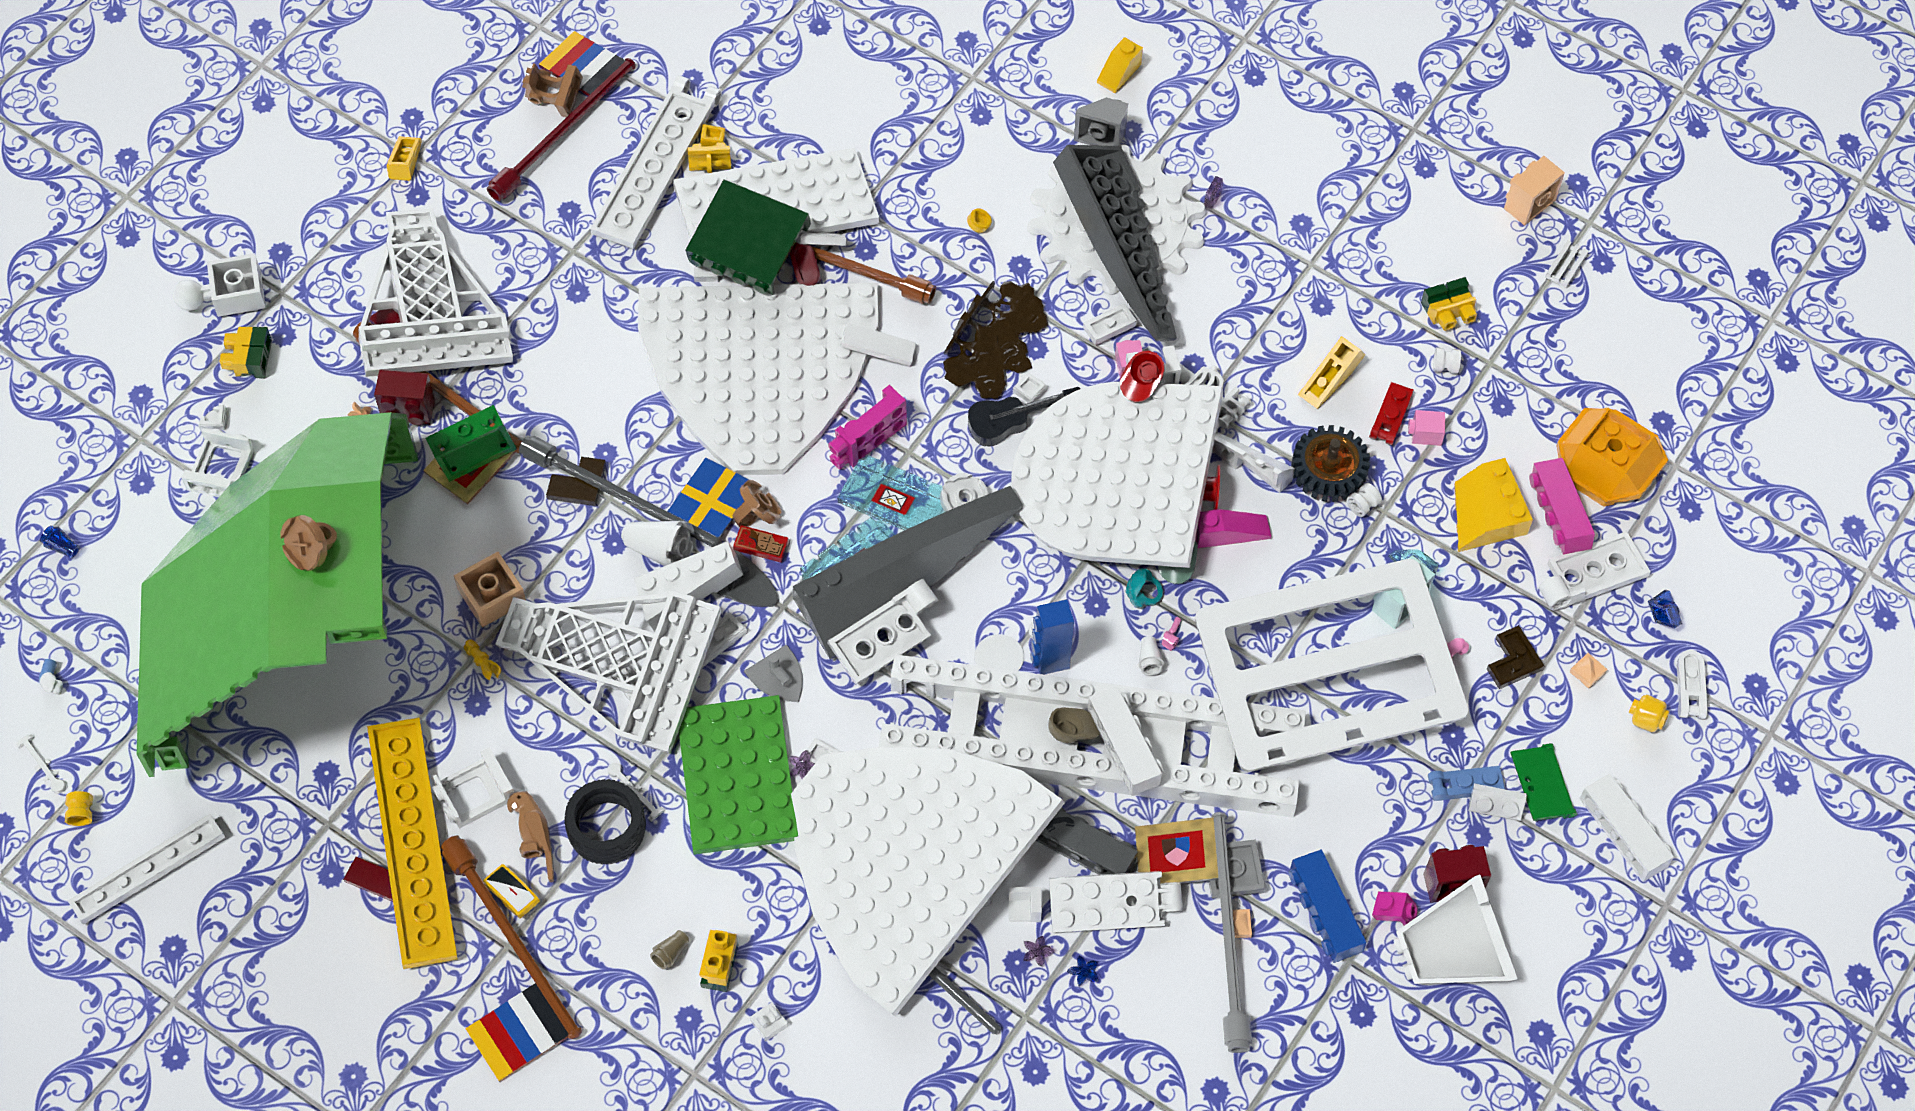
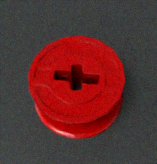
M1220 465L1216 467L1215 477H1207L1202 500L1213 502V510L1218 509Z

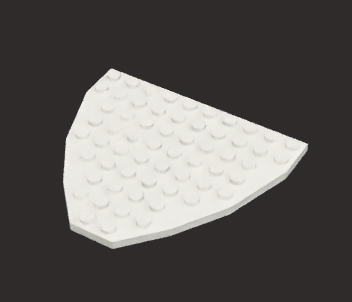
M877 283L816 284L814 286L803 284L773 285L774 295L767 292L765 294L760 293L750 285L639 288L638 332L661 394L693 437L724 467L740 475L784 474L824 434L857 387L868 354L840 346L846 323L875 331L878 330Z
M876 747L823 754L791 793L798 829V837H794L795 850L813 916L852 982L896 1017L1065 802L1022 770L950 749Z

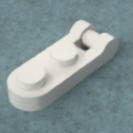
M1686 650L1681 653L1677 660L1678 716L1687 718L1688 715L1696 716L1697 719H1706L1707 694L1704 658L1697 651ZM1689 700H1696L1697 706L1689 705Z

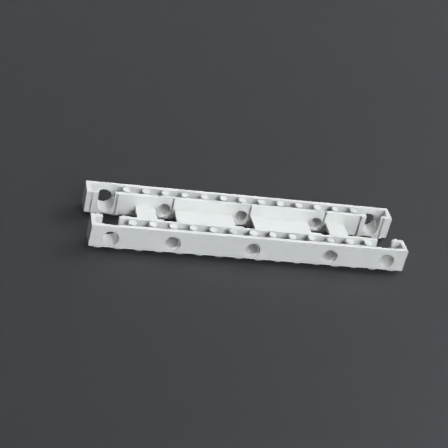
M894 655L891 672V691L902 695V692L906 693L908 682H920L926 686V696H930V699H934V697L953 699L948 732L927 730V727L919 729L897 726L893 722L890 724L882 723L878 747L950 749L1022 770L1040 783L1131 795L1105 742L1103 754L1078 751V741L1068 744L1057 741L1049 732L1048 727L1050 715L1055 709L1066 707L1088 711L1089 696L1118 686L1121 694L1125 693L1129 700V710L1132 716L1136 715L1140 721V731L1143 737H1147L1152 745L1151 753L1154 759H1159L1164 770L1159 786L1133 796L1294 817L1299 781L1291 780V777L1281 779L1259 776V773L1252 775L1233 772L1235 750L1218 698ZM983 701L1000 703L1004 706L999 739L974 736L978 706ZM1247 703L1256 734L1259 737H1265L1266 733L1271 731L1285 732L1305 727L1306 710ZM1187 729L1208 732V735H1211L1207 768L1181 765L1184 735ZM1271 802L1277 804V806H1265L1261 803Z

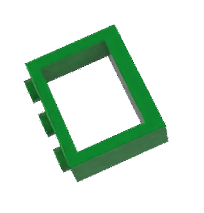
M494 405L426 437V441L436 461L449 482L516 450L515 444Z

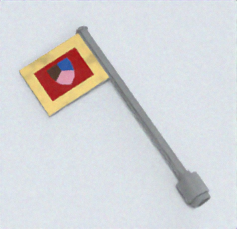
M1216 812L1211 818L1135 826L1138 872L1161 871L1160 884L1168 882H1180L1183 884L1219 880L1230 1006L1228 1016L1223 1017L1224 1042L1228 1046V1052L1243 1053L1249 1051L1250 1044H1252L1250 1016L1245 1015L1244 1011H1241L1225 828L1226 814Z

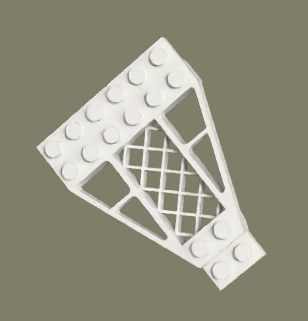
M434 208L386 212L389 231L387 244L361 326L359 327V343L366 377L378 376L379 370L420 372L513 362L505 313L499 311L446 243L444 234L437 226ZM429 257H437L433 262L427 259ZM406 259H413L409 264L403 261ZM421 263L427 268L422 272L415 268V266ZM451 265L454 266L472 291H456ZM397 266L403 269L399 274ZM389 270L391 272L395 297L376 300L384 273ZM434 271L441 276L436 280L430 277L429 274ZM410 273L417 278L411 282L404 277ZM424 281L431 286L425 290L418 285ZM401 285L406 287V289L403 292L401 290ZM438 289L445 294L439 298L432 293ZM412 292H415L418 295H420V297L417 300H414L411 297H409V295ZM426 300L434 303L430 309L423 305ZM481 301L490 314L461 317L459 302ZM404 303L410 306L407 310H405ZM440 308H443L449 313L445 317H443L442 315L436 312ZM373 310H398L400 323L368 326ZM418 310L425 315L418 319L412 314Z
M672 590L668 593L560 604L551 602L536 604L513 597L496 645L524 655L623 740L670 754L722 608ZM666 601L655 633L628 625L636 604ZM627 605L620 622L581 612L583 609ZM572 619L576 629L564 635L561 629L562 624ZM577 619L588 623L580 626ZM596 626L600 636L587 642L583 632ZM600 626L605 627V628H608V629H611V630H609V631L603 633V631H602V629H601ZM619 633L623 643L611 649L606 639ZM624 633L632 635L634 637H632L629 640H626ZM580 635L583 645L571 650L567 641ZM642 640L646 650L634 656L630 646ZM603 641L607 651L594 657L591 647ZM563 643L568 653L555 659L552 653L553 648ZM626 648L630 658L618 664L614 654ZM587 650L591 660L578 666L574 656ZM610 657L614 667L602 673L597 663ZM645 658L642 669H640L637 661ZM571 659L574 668L560 663ZM634 664L638 674L625 680L621 670ZM594 665L598 675L584 670ZM561 672L597 683L591 703L588 704L558 679L557 673ZM617 672L621 682L607 677ZM607 687L632 694L620 729H617L597 712L601 697Z

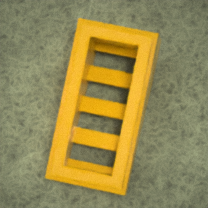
M398 137L386 165L390 179L411 180L422 143L421 138Z

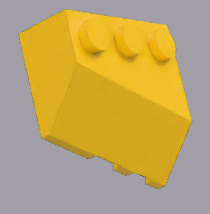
M1506 458L1482 463L1454 483L1458 552L1528 534L1533 519Z

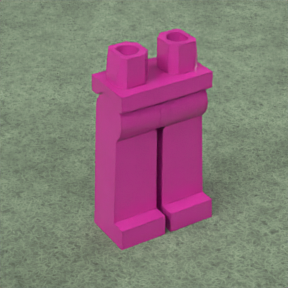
M890 384L882 390V400L857 420H850L845 424L844 428L840 425L835 429L836 438L828 443V447L833 453L829 456L830 461L839 470L847 463L855 467L859 463V459L865 457L907 425L906 399Z

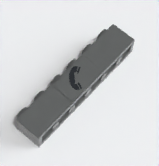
M1062 807L1035 840L1098 875L1130 873L1136 863L1138 851L1130 843L1120 842L1112 838L1111 834L1106 830L1090 826L1085 819L1066 813Z

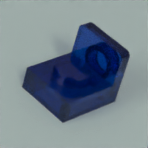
M1663 590L1648 601L1655 623L1674 629L1682 624L1679 608L1673 601L1669 590Z

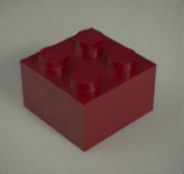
M379 370L374 392L379 413L406 414L408 422L413 425H430L435 405V396L429 375L426 373Z
M1465 845L1457 850L1441 848L1431 853L1423 873L1430 903L1441 901L1478 875L1481 876L1486 889L1491 878L1484 846L1475 847V845Z

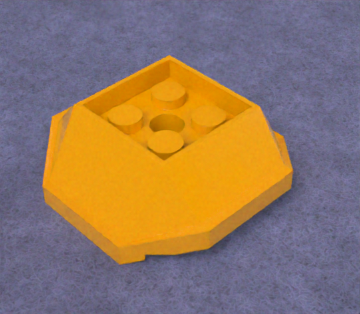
M1609 407L1601 409L1584 408L1560 437L1556 445L1558 458H1563L1575 488L1603 507L1614 505L1617 502L1640 499L1668 462L1658 435L1618 410L1610 409Z

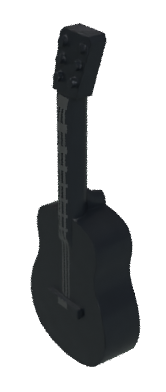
M1074 387L1062 390L1060 394L1024 405L1017 397H1008L1000 401L984 400L976 402L968 410L970 434L979 445L987 447L998 445L1008 436L1025 431L1029 413L1050 407L1058 400L1081 388Z

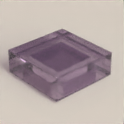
M1215 176L1206 191L1205 207L1212 209L1222 193L1223 178Z

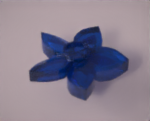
M1078 956L1077 966L1069 968L1067 972L1072 975H1078L1077 984L1079 987L1085 983L1086 979L1090 982H1098V976L1095 972L1098 961L1091 960L1086 964L1084 958Z

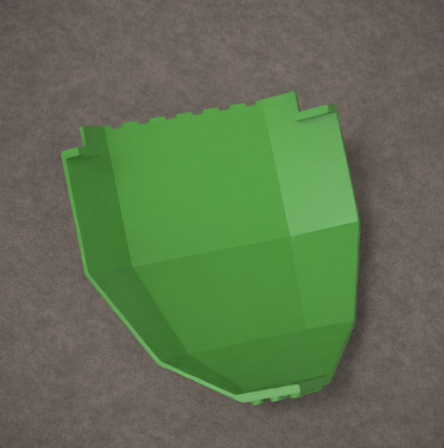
M390 412L318 419L229 485L141 584L137 757L149 777H155V759L162 771L189 768V758L178 737H169V733L171 731H180L191 723L192 717H201L213 709V703L216 701L222 703L234 695L235 688L238 686L244 688L258 679L259 672H268L275 668L327 664V636L331 644L387 639V628L383 619L381 482L384 464L418 461V452L406 414ZM299 515L311 517L316 523H326L337 533L335 543L327 550L325 562L320 567L309 571L297 569L291 564L282 548L285 545L284 538L281 539L280 534L283 524L289 518Z

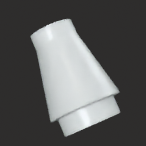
M1147 636L1141 640L1138 667L1145 675H1156L1161 672L1164 662L1158 649L1156 638Z

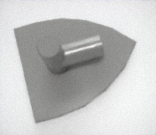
M787 645L744 670L750 681L769 696L779 695V699L783 701L799 702L802 691V673L796 657Z

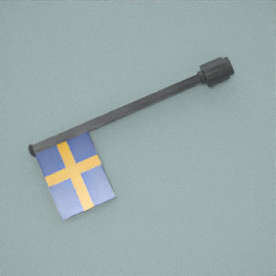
M527 435L519 447V453L523 454V458L542 468L554 465L660 521H686L691 523L694 534L690 533V536L711 547L722 544L721 537L734 520L733 513L745 502L741 496L740 488L749 479L706 457L668 511H665L558 456L556 446L536 436L531 437Z

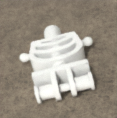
M1180 365L1179 381L1184 385L1213 386L1215 384L1216 386H1222L1223 389L1224 379L1217 373V366L1213 365L1210 369L1203 366L1194 374L1183 365ZM1236 386L1225 398L1222 397L1219 416L1223 415V417H1220L1218 421L1224 429L1229 426L1231 421L1235 422L1238 419L1237 414H1243L1244 408L1251 404V399L1245 394H1242L1238 401L1235 400L1239 394V388Z

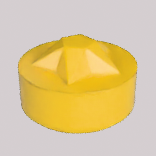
M976 208L968 215L967 223L973 231L983 233L990 227L992 219L987 211Z

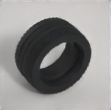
M599 779L583 785L570 797L565 810L564 823L570 844L582 858L592 863L607 865L621 862L630 857L643 841L646 819L642 803L637 794L628 785L620 781ZM598 804H619L630 812V825L623 834L615 839L606 841L592 840L580 831L579 824L581 818L589 809Z

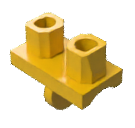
M725 142L707 147L702 144H693L692 147H688L689 171L707 170L708 174L712 173V170L731 169L730 146H727Z

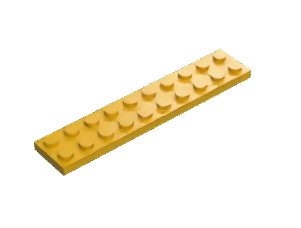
M420 718L367 726L403 969L458 960Z

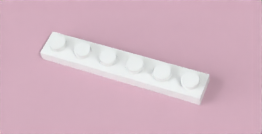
M211 814L77 894L69 899L68 902L84 925L221 841L225 836Z

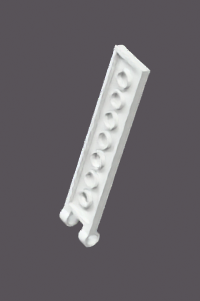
M679 75L675 78L670 91L591 226V234L632 249L635 248L687 156L688 147H692L712 109L719 104L722 95L720 89L709 86L704 97L700 99L687 94L690 88V79ZM680 115L687 116L685 118H678Z

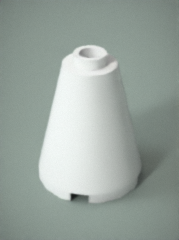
M686 521L630 522L623 528L621 534L625 546L663 566L691 556L694 547V541H690V533L694 534L692 524Z

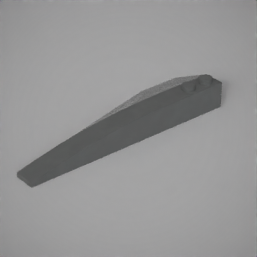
M1067 145L1053 161V164L1093 247L1119 291L1156 341H1175L1177 336L1171 313L1166 309V304L1168 303L1167 295L1163 294L1161 289L1163 279L1162 275H1158L1157 272L1159 263L1152 235L1147 232V227L1149 226L1148 218L1144 217L1142 211L1145 207L1144 202L1138 195L1140 186L1122 147Z
M1011 486L965 503L887 538L794 585L793 600L831 660L836 655L828 645V640L885 605L915 582L924 579L931 588L956 566V563L963 557H967L979 543L984 542L990 537V534L995 529L1001 527L1022 509L1023 504Z

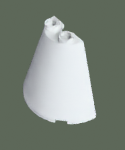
M1480 875L1473 877L1396 931L1398 938L1393 939L1398 954L1404 953L1407 964L1402 966L1407 980L1413 979L1414 984L1513 981L1517 979Z

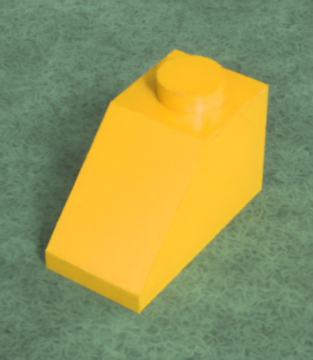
M1124 37L1111 51L1097 79V83L1116 93L1141 66L1143 47Z

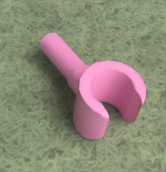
M1179 617L1175 618L1169 631L1164 633L1161 643L1170 651L1179 642V638L1175 636L1181 622Z

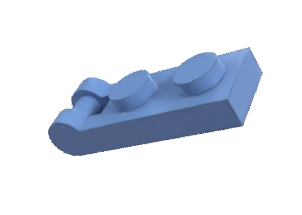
M1500 766L1447 772L1433 771L1428 774L1429 783L1433 786L1431 793L1434 801L1471 797L1474 784L1505 789ZM1443 783H1449V788L1443 787Z

